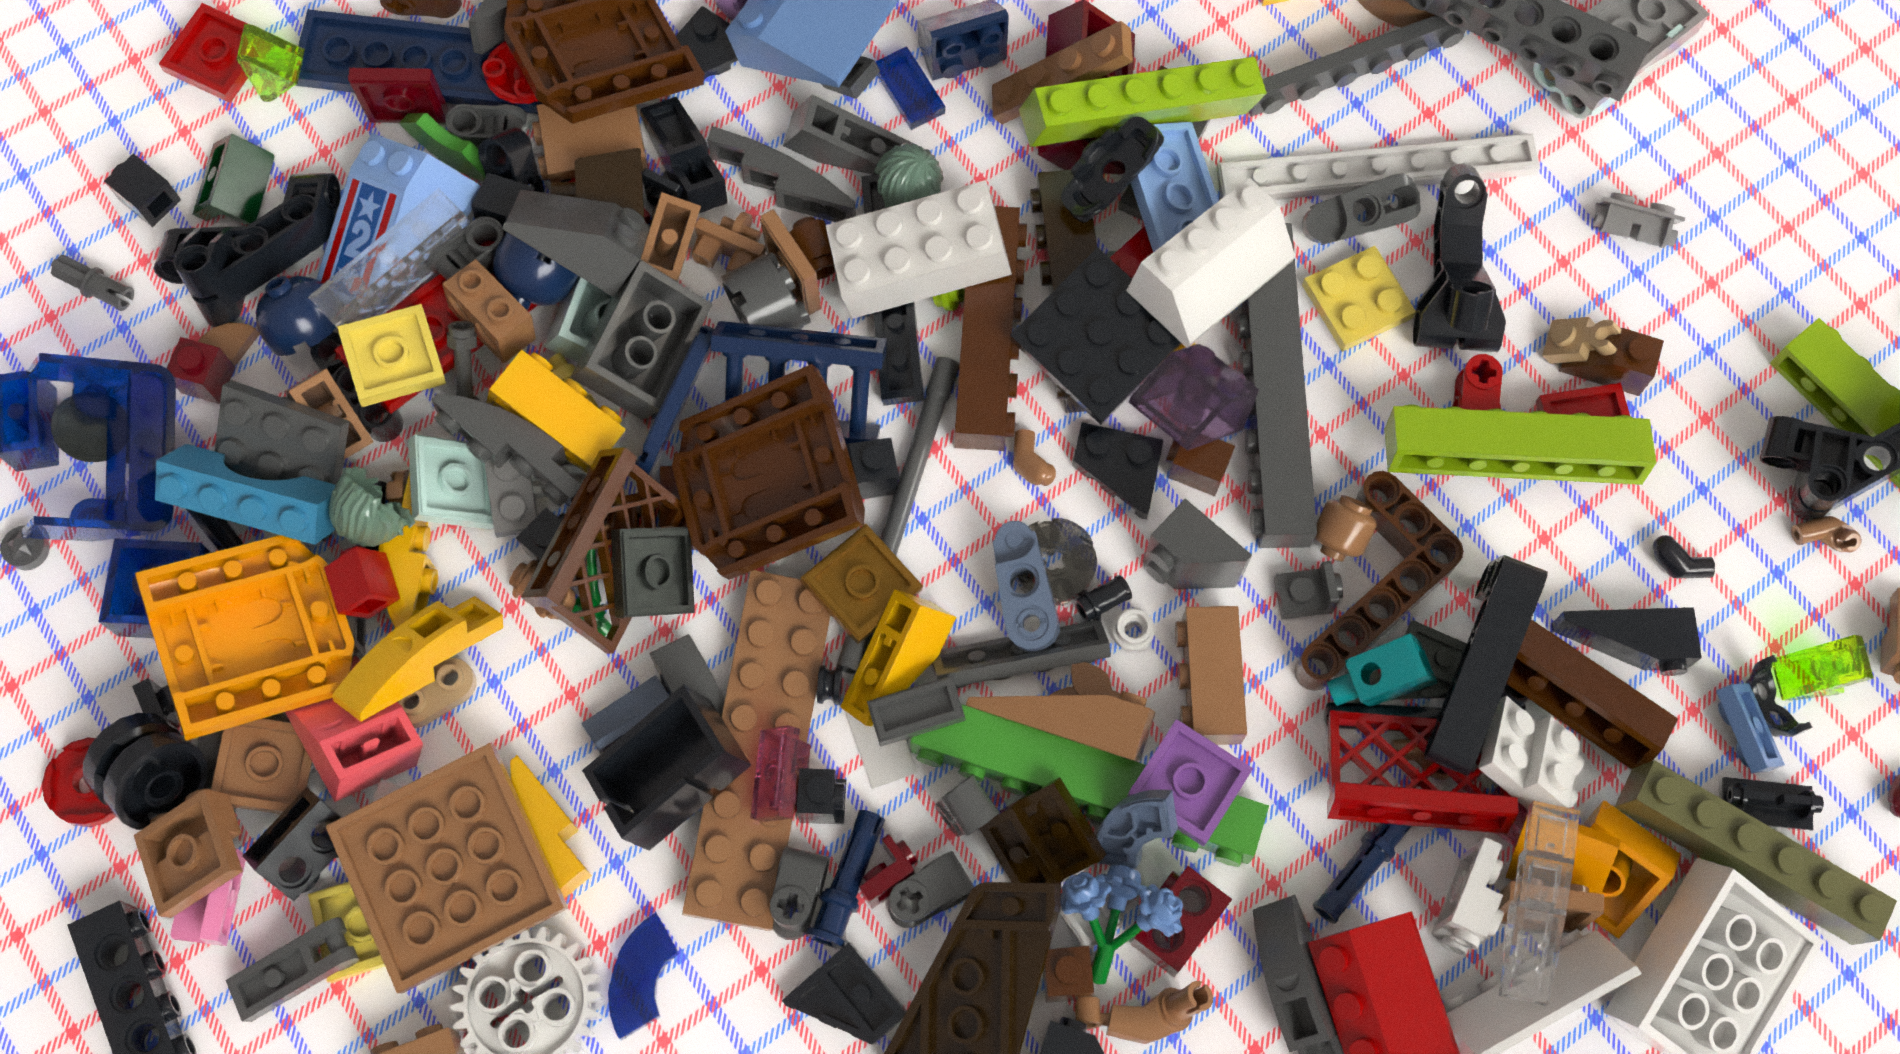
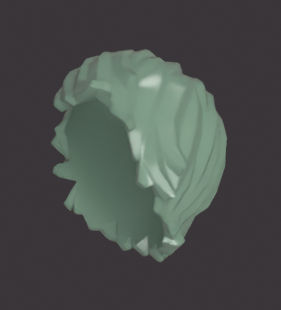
M904 142L901 146L895 145L882 156L874 170V173L879 175L877 189L878 193L882 195L885 208L941 193V183L944 177L939 161L936 160L935 155H932L929 149H924L917 144Z
M354 466L353 468L346 467L342 469L343 473L332 491L329 504V517L338 536L346 538L351 544H358L362 547H375L389 542L398 535H403V528L405 526L411 528L415 524V518L410 514V510L401 507V503H381L382 486L373 485L378 483L377 477L366 479V468L361 467L359 469L357 466Z

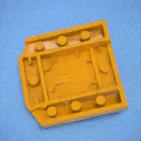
M278 535L135 573L145 612L185 741L333 698L332 694L350 672L355 641L346 615H341L337 612L324 570L328 563L318 554L314 555L301 541Z

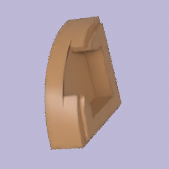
M227 323L209 330L198 342L219 347L232 364L236 366L260 333L255 327L248 324Z
M409 469L393 471L390 474L393 481H388L386 484V499L389 503L399 502L402 506Z

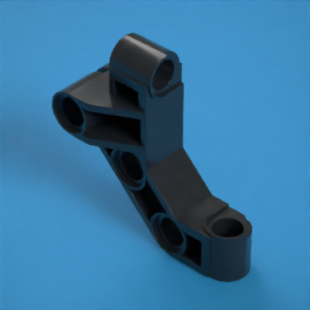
M1462 163L1450 167L1440 183L1433 230V282L1417 301L1413 324V345L1415 347L1453 349L1456 339H1458L1460 350L1498 353L1503 342L1506 319L1496 294V288L1483 266V221L1488 193L1479 173L1469 164ZM1464 180L1474 181L1470 191L1464 194L1455 193V189L1460 182Z
M334 173L290 175L283 203L248 226L169 229L164 233L153 267L154 272L158 277L167 282L185 284L204 319L210 326L217 327L227 323H234L241 314L245 297L328 241L341 199L340 184L337 176Z
M1773 416L1768 420L1760 461L1775 468L1797 471L1791 495V508L1800 519L1805 521L1818 519L1900 473V423L1873 437L1809 423L1793 417ZM1864 456H1876L1881 460L1883 470L1870 469L1865 464Z

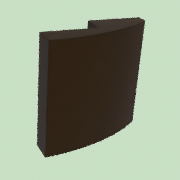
M1060 777L1001 809L999 814L979 828L1011 882L1061 883L1065 878L1100 862L1107 855Z

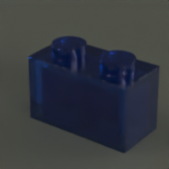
M37 369L0 374V458L16 472L59 465V447L51 433V418L57 407V388Z

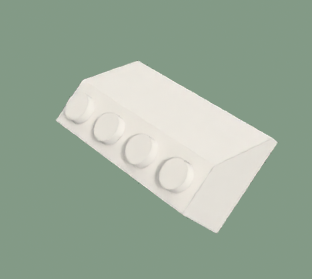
M1247 178L1143 260L1126 291L1186 348L1190 347L1295 258L1280 205L1251 178Z
M1576 929L1554 941L1558 950L1544 958L1540 950L1515 963L1519 969L1518 973L1505 979L1502 973L1499 972L1477 984L1481 992L1477 996L1466 1001L1461 993L1443 1003L1460 1054H1501L1642 973L1634 962L1599 931L1595 930L1582 936L1579 930Z

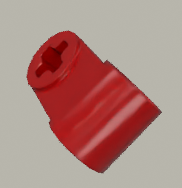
M1477 354L1471 357L1466 363L1465 368L1456 376L1452 407L1486 411L1501 409L1500 396L1503 370L1496 358L1488 354Z

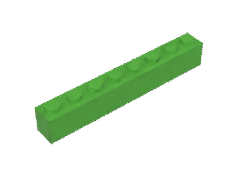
M963 704L961 705L966 721L914 736L910 741L911 753L917 754L916 759L919 762L940 768L942 763L959 768L958 773L965 778L974 775L979 782H983L984 777L1002 782L1000 787L1003 790L1016 795L1025 796L1027 791L1033 792L1060 777L1080 809L1086 810L1085 816L1100 823L1104 821L1110 810L1117 803L1127 797L1128 792L1146 766L1145 764ZM1237 795L1204 847L1179 830L1170 838L1172 839L1171 845L1196 853L1198 848L1215 853V860L1229 866L1240 867L1241 862L1249 864L1255 857L1269 805Z

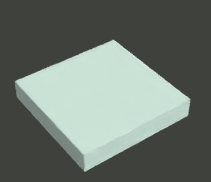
M417 434L408 439L412 516L415 520L483 529L494 528L485 463L479 461L467 449L465 445L468 442Z

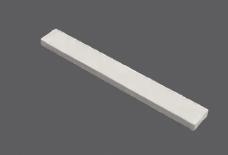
M1533 133L1218 162L1216 173L1221 199L1247 178H1251L1272 199L1278 200L1346 193L1391 175L1402 173L1411 177L1416 186L1440 184L1450 167L1462 163L1473 166L1482 180L1537 175L1541 167Z

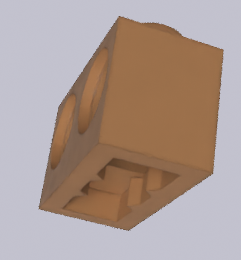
M476 259L442 284L449 309L461 321H469L474 324L479 340L503 364L519 353L521 349L523 350L536 340L532 315Z

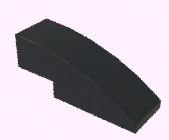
M673 97L640 108V115L669 179L681 186L683 200L700 205L699 213L728 204L725 179L709 156L706 140L678 98Z

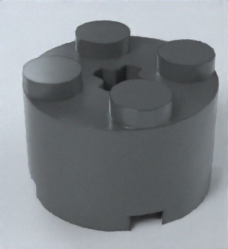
M772 252L767 255L763 254L720 277L723 281L722 285L740 322L802 329L805 325L811 323L804 305L800 300L796 301L791 292L795 288V284L784 265L780 266Z

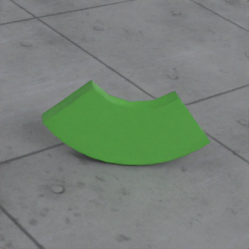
M428 113L407 114L399 123L417 142L441 161L464 175L484 181L486 176L479 159V149L472 142L462 140L451 134Z

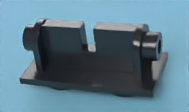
M1722 777V799L1771 827L1813 831L1814 813H1821L1823 810V797L1815 795L1813 786Z

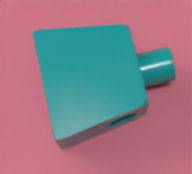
M1411 633L1345 660L1349 673L1327 681L1330 694L1336 706L1359 698L1360 702L1368 707L1437 684L1422 642ZM1381 669L1379 682L1371 685V674Z

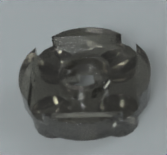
M1052 518V521H1044L1039 524V521L1028 527L1036 532L1042 556L1045 554L1053 556L1056 552L1063 555L1061 562L1065 566L1062 569L1055 568L1050 570L1046 567L1055 605L1064 606L1071 600L1078 598L1081 591L1087 590L1095 577L1097 557L1093 547L1094 543L1084 528L1068 519ZM1022 573L1014 579L1024 593H1028L1034 588L1035 577L1032 574Z

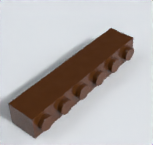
M994 206L1012 275L965 288L954 448L1005 451V438L1014 437L1016 412H1007L1008 398H1016L1018 382V373H1010V360H1019V348L1009 338L1012 333L1013 322H1021L1023 298L1015 297V284H1024L1025 260H1017L1018 248H1026L1027 223H1019L1020 207Z

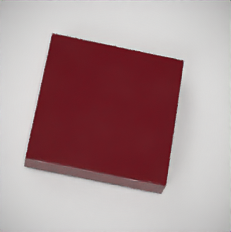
M349 68L348 81L370 123H400L407 114L428 113L437 123H446L449 108L432 69Z

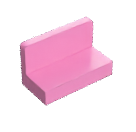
M236 849L242 870L244 872V867L246 863V860L242 856L244 853L241 852L239 849ZM243 872L175 915L170 937L179 941L227 947Z

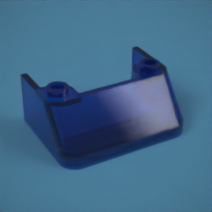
M39 353L27 370V379L73 383V402L81 413L90 417L108 418L105 499L87 498L78 502L72 508L69 518L33 516L22 529V538L94 542L149 535L161 531L172 520L174 505L155 500L156 460L175 450L176 382L172 373L167 368L152 363Z

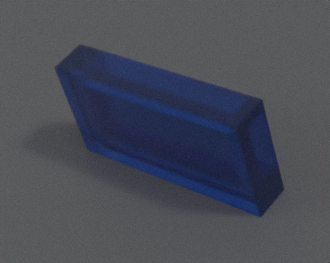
M907 46L875 61L880 70L877 75L878 79L910 130L946 113V106Z

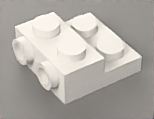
M1508 696L1500 698L1486 734L1479 769L1512 797H1518V802L1527 810L1532 806L1554 815L1569 811L1578 800V792L1573 789L1575 776L1584 766V758L1579 755L1581 741L1552 716L1537 722L1527 711L1519 707Z
M1483 838L1463 853L1431 932V935L1442 939L1440 943L1442 947L1463 956L1467 955L1469 948L1477 950L1479 944L1484 941L1487 935L1493 937L1504 915V911L1498 909L1503 895L1486 887V885L1492 887L1495 884L1502 870L1503 861L1497 858L1503 845L1489 838Z

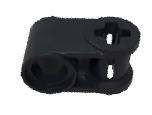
M511 127L484 140L480 144L478 155L485 176L487 173H491L523 184H531V186L535 187V192L544 193V186L538 173L532 143L529 136L523 130Z

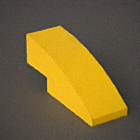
M516 755L510 760L511 782L565 899L592 876L565 843L579 830L527 765Z

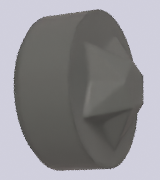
M27 525L18 526L10 530L4 536L0 546L3 559L14 568L23 571L39 567L47 559L50 550L47 537L36 528Z

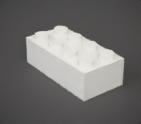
M986 180L826 225L841 297L852 319L1012 275L996 210Z

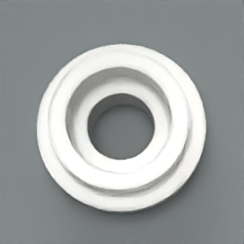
M1129 608L1121 611L1115 617L1112 624L1114 641L1118 646L1127 651L1145 649L1150 645L1155 635L1153 619L1147 612L1141 609ZM1129 625H1136L1139 627L1141 634L1137 637H1131L1126 633L1125 628Z

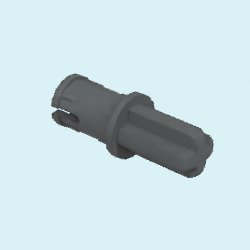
M60 255L51 263L50 273L52 276L79 289L81 295L86 298L93 296L119 311L126 310L130 304L117 297V293L131 300L134 298V289L104 275L103 269L99 267L90 268L66 255Z

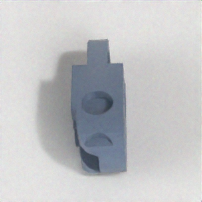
M1009 521L998 529L995 540H992L1005 630L1009 639L1019 649L1040 651L1056 641L1060 633V621L1036 532L1032 531L1023 522ZM1022 573H1029L1035 577L1034 588L1025 594L1015 592L1013 590L1014 579ZM1029 617H1037L1040 621L1038 629L1033 632L1024 629V622Z

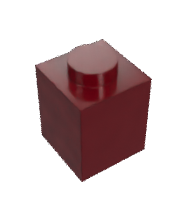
M180 337L164 375L181 394L220 404L222 385L231 380L236 367L219 347Z

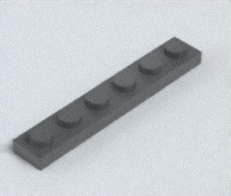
M1435 15L1262 79L1267 94L1249 111L1251 117L1263 112L1265 114H1272L1283 108L1285 104L1298 99L1302 101L1310 100L1325 89L1334 86L1338 88L1345 87L1360 76L1369 73L1380 74L1395 63L1406 59L1408 61L1417 60L1428 51L1441 46L1443 48L1452 47L1463 39L1466 30L1461 27H1454L1446 20Z

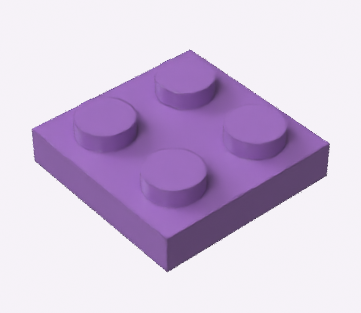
M1176 719L1128 792L1127 797L1147 790H1172L1178 825L1177 830L1204 847L1254 768Z

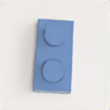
M1730 684L1716 690L1720 700L1718 703L1719 713L1724 722L1731 726L1738 742L1736 743L1738 757L1746 767H1749L1751 774L1768 772L1784 766V761L1750 684Z

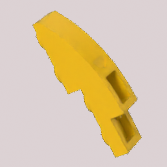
M409 471L401 507L409 509L412 515ZM415 520V524L411 528L408 526L403 528V535H398L389 542L379 545V551L385 552L401 598L387 607L395 628L426 608L429 595H434L437 590L438 570L435 569L436 567L427 555L422 554V552L428 550L431 539L430 527H428V522Z
M476 596L451 609L440 601H436L400 624L377 643L344 678L332 694L333 701L359 721L369 718L435 681L433 667L503 629V615Z

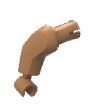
M1193 981L1181 990L1172 987L1165 988L1143 1006L1112 1004L1110 1013H1101L1099 998L1086 996L1077 999L1075 1017L1077 1021L1086 1024L1087 1029H1094L1103 1025L1107 1026L1106 1035L1141 1044H1149L1187 1028L1192 1021L1193 1015L1206 1011L1211 1007L1213 994L1207 984L1201 987L1202 981Z

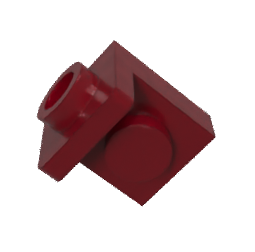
M890 834L881 840L883 848L893 863L887 866L883 862L872 868L863 876L865 883L859 886L863 898L871 909L889 898L893 888L898 883L915 874V869L912 865L917 862L916 857L904 840L895 843Z

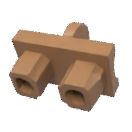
M743 211L737 216L736 220L724 216L720 225L699 217L695 224L698 238L692 250L694 261L707 268H713L720 254L726 255L731 258L726 267V273L765 254L766 246L758 242L761 232L751 228L752 215Z

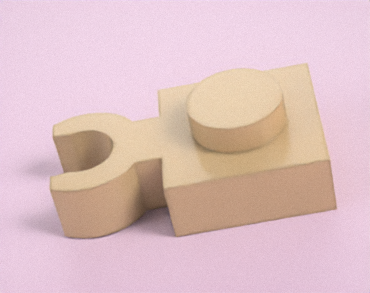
M1590 317L1552 320L1542 356L1550 364L1587 361L1589 352L1596 350L1600 355H1612L1616 353L1617 348L1609 340H1605V338L1609 335L1621 334L1622 329L1613 320L1608 319L1599 321L1596 324Z

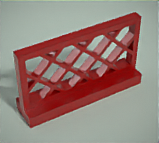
M1329 711V798L1327 800V819L1508 834L1519 814L1518 797H1512L1501 787L1500 795L1484 794L1472 783L1483 774L1479 767L1466 777L1461 773L1433 763L1421 774L1404 757L1415 747L1425 752L1428 743L1425 739L1431 735L1437 719ZM1339 725L1354 726L1366 738L1353 748L1339 735ZM1388 729L1400 730L1411 741L1400 751H1397L1381 735ZM1371 743L1375 744L1390 758L1377 770L1359 754ZM1340 751L1345 754L1342 758H1340ZM1480 752L1475 762L1478 766L1482 755ZM1352 761L1368 777L1361 783L1341 782L1340 769ZM1396 764L1413 781L1406 787H1396L1382 775ZM1441 768L1458 785L1451 791H1443L1437 789L1428 778Z

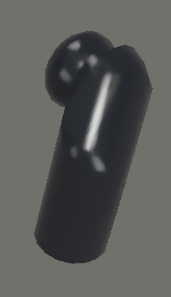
M1662 535L1654 540L1652 545L1654 557L1670 577L1688 579L1712 578L1714 576L1715 562L1712 557H1690L1683 547L1670 535Z

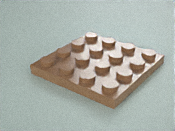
M488 743L325 826L397 994H403L569 909L497 748L492 743Z

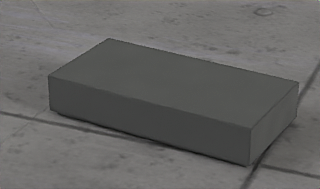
M953 676L867 701L880 747L966 721Z

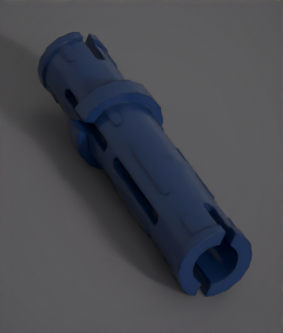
M1379 823L1372 832L1367 831L1361 838L1362 845L1344 868L1341 869L1320 898L1312 904L1314 910L1326 921L1336 924L1340 916L1359 892L1363 890L1382 863L1392 860L1396 853L1394 848L1412 826Z

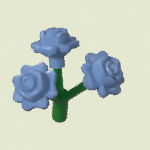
M1111 865L1107 875L1102 873L1093 877L1088 872L1071 875L1062 886L1061 907L1063 913L1067 915L1080 913L1085 921H1089L1098 946L1092 964L1093 983L1106 984L1115 950L1142 930L1148 932L1152 928L1158 929L1167 937L1182 931L1180 922L1183 908L1182 900L1175 896L1173 891L1168 888L1159 889L1154 884L1148 887L1141 885V874L1138 870L1129 868L1126 865ZM1109 894L1107 909L1111 911L1104 935L1098 916L1100 915L1099 908L1105 905L1106 896ZM1137 895H1140L1141 903L1139 910L1141 914L1136 917V923L1114 939L1120 913H1125L1127 900H1132Z

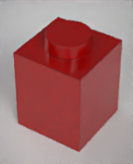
M354 546L342 551L339 558L324 567L338 614L370 619L401 599L385 552L366 549L362 546Z

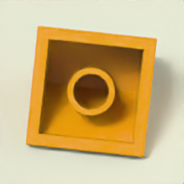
M1603 800L1582 825L1621 839L1619 850L1601 893L1604 894V913L1594 920V922L1619 939L1673 879L1681 854L1610 803Z

